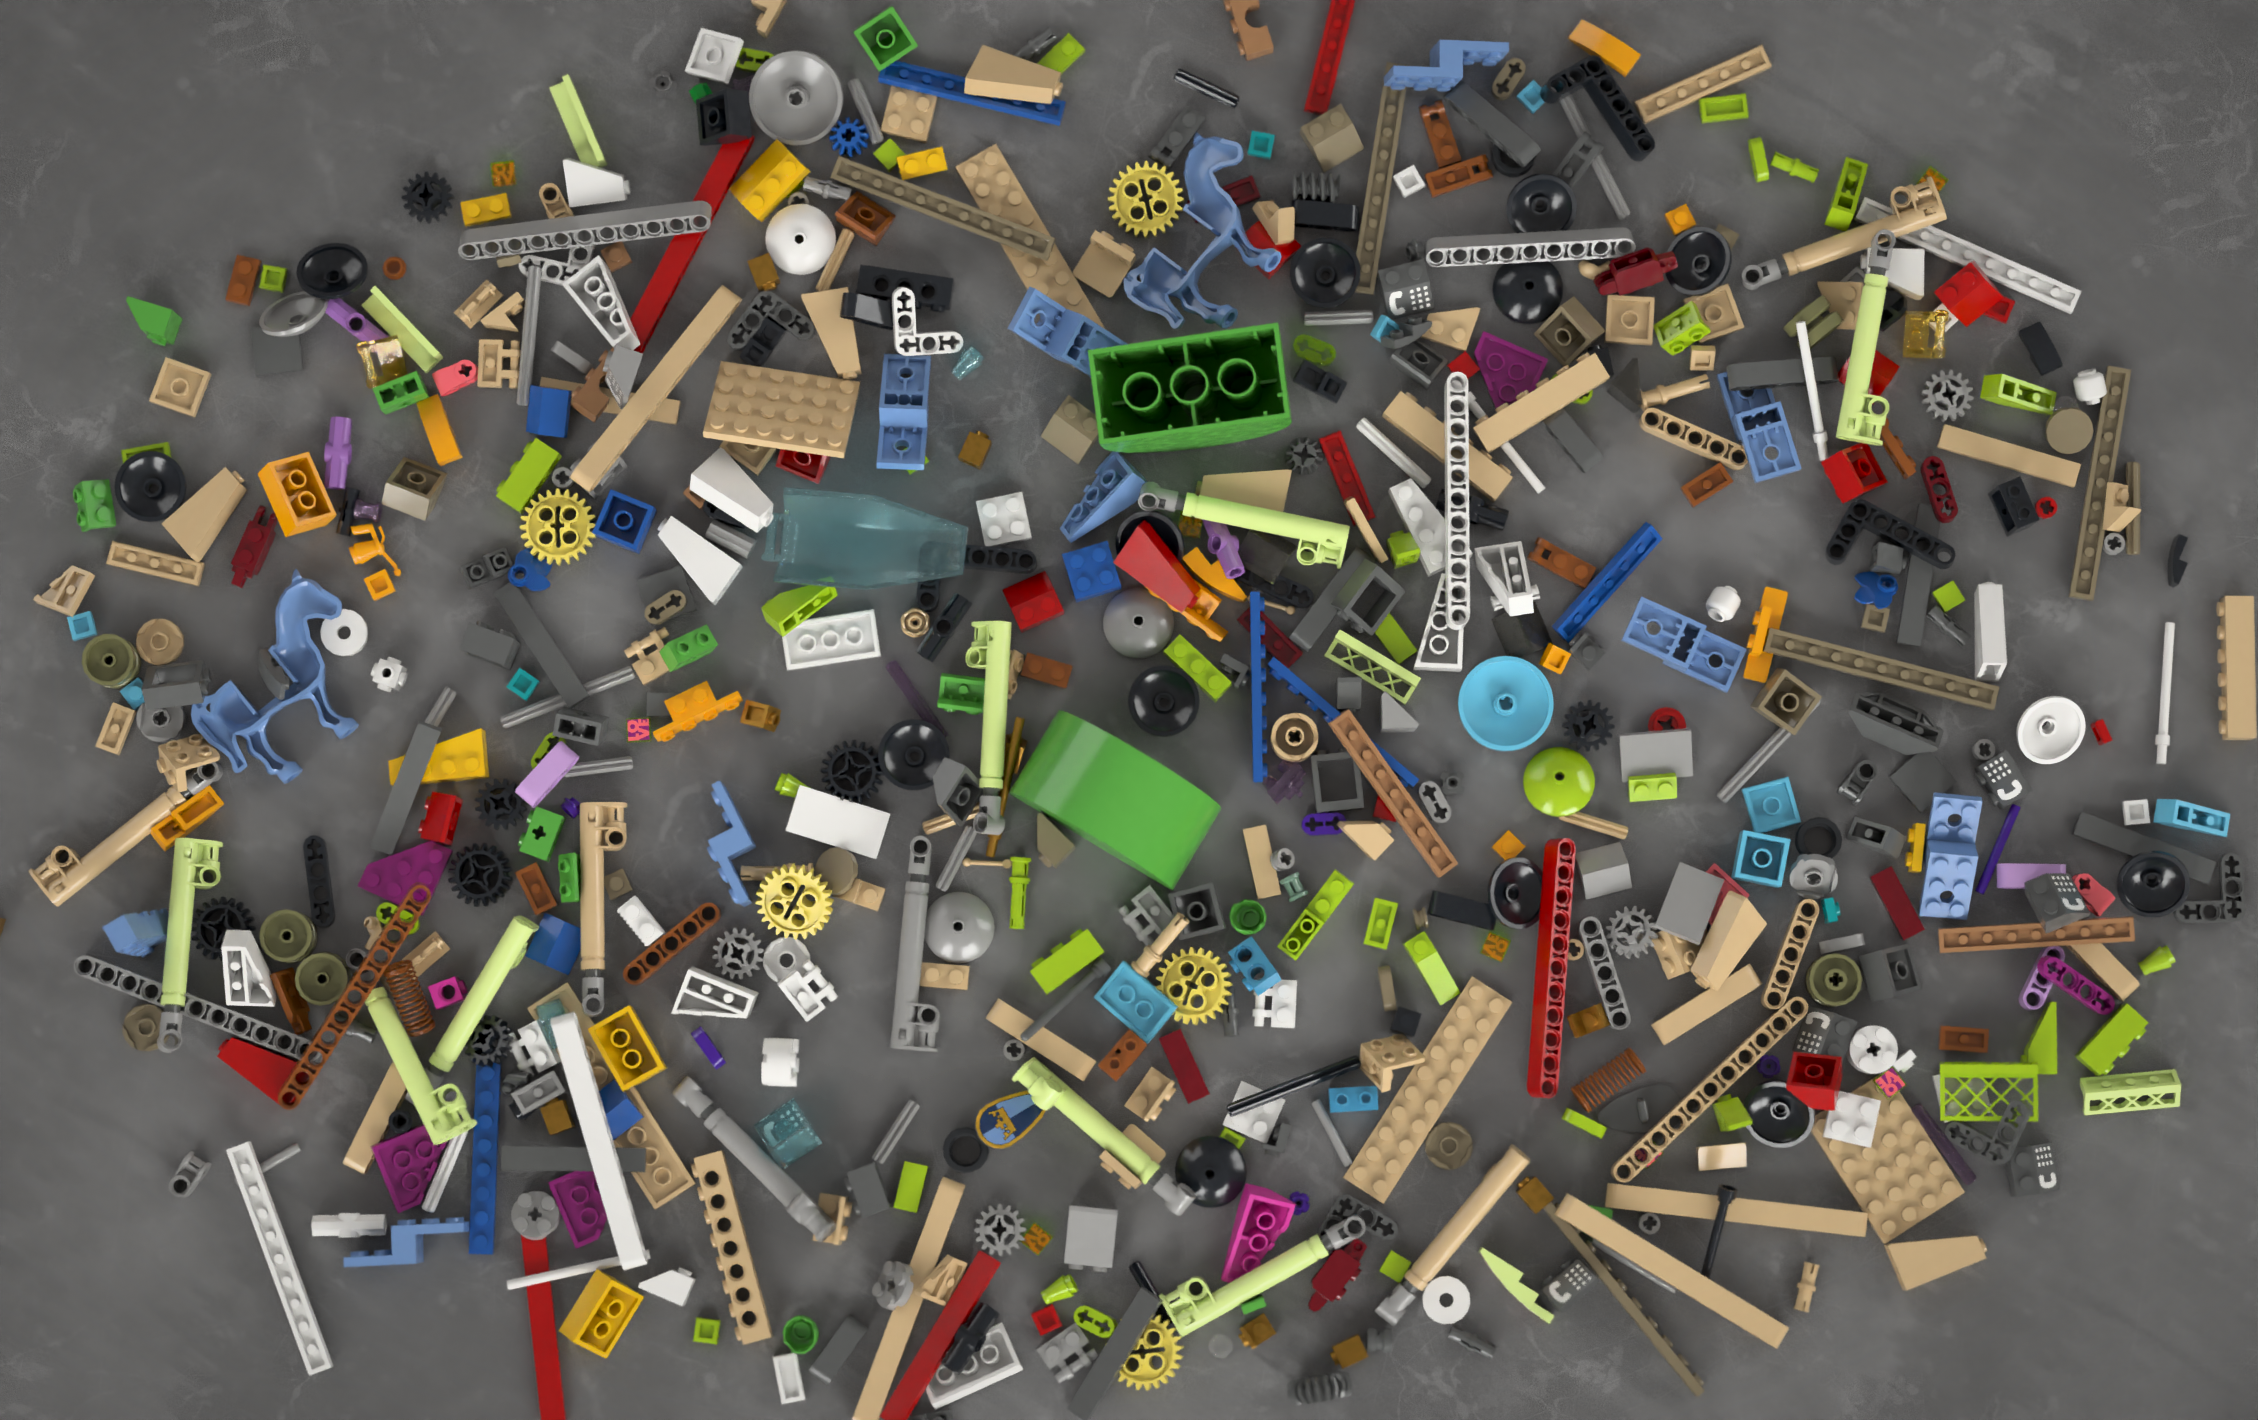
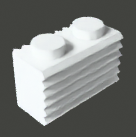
M633 896L618 908L617 913L623 917V920L632 928L635 935L641 939L644 946L650 947L666 934L638 897Z

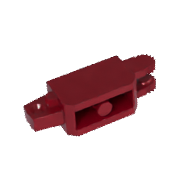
M1647 247L1611 260L1608 265L1609 270L1596 275L1593 282L1597 286L1599 294L1605 296L1618 292L1619 296L1664 281L1663 274L1677 268L1678 264L1673 251L1656 255L1653 249Z
M262 505L259 506L253 521L249 520L231 561L233 565L231 571L235 572L231 584L239 588H243L247 578L252 579L254 575L259 574L275 538L276 532L274 528L278 519L275 512H273L266 527L260 525L266 513V507Z
M1356 1238L1344 1250H1334L1311 1280L1312 1288L1316 1290L1308 1302L1311 1311H1319L1328 1300L1331 1302L1335 1299L1340 1301L1347 1291L1344 1286L1349 1279L1353 1282L1362 1270L1358 1268L1361 1265L1359 1261L1367 1248V1245Z

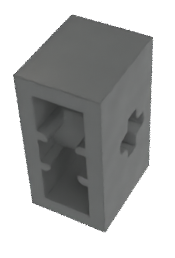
M563 707L556 713L552 736L599 746L606 740L609 717Z

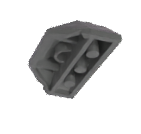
M1883 692L1856 693L1849 710V714L1862 736L1900 753L1910 755L1937 751L1944 731L1936 725L1934 720L1924 710Z

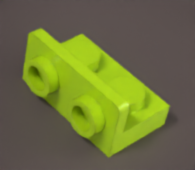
M1690 301L1653 325L1660 346L1672 356L1682 352L1686 347L1701 340L1711 332L1710 328L1703 322L1697 305L1693 301Z

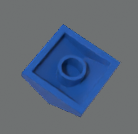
M530 385L526 432L567 438L572 391Z
M544 913L539 929L536 931L525 956L569 975L581 950L580 928Z
M616 1079L599 1091L614 1141L644 1116L625 1091L621 1090Z

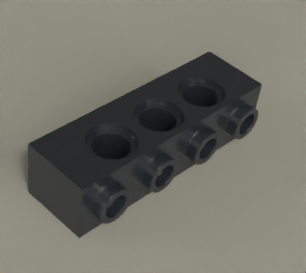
M860 265L856 293L892 303V293L894 290L902 285H909L914 293L915 309H921V306L931 307V311L944 313L945 310L951 309L955 282L954 278ZM880 281H885L888 283V288L885 291H878L875 288L876 284ZM931 288L935 291V294L931 298H925L922 296L923 290ZM901 294V296H897V300H900L902 303L909 299L908 295Z

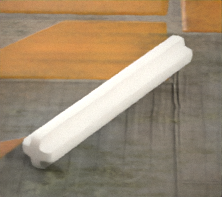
M1362 418L1357 423V429L1420 487L1425 488L1431 482V477L1370 421Z
M468 1131L450 1139L422 1205L423 1210L430 1213L435 1212Z

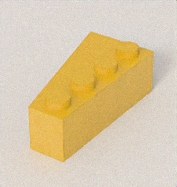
M480 728L436 744L420 785L489 778L485 730ZM405 755L388 761L390 785L392 786L395 783Z

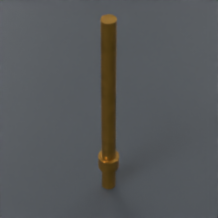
M1022 717L1015 718L1004 776L1002 777L1003 789H1000L998 795L1001 797L1000 815L1003 817L1025 718ZM1002 833L1000 835L987 834L989 841L986 856L995 857L998 840L1001 839Z

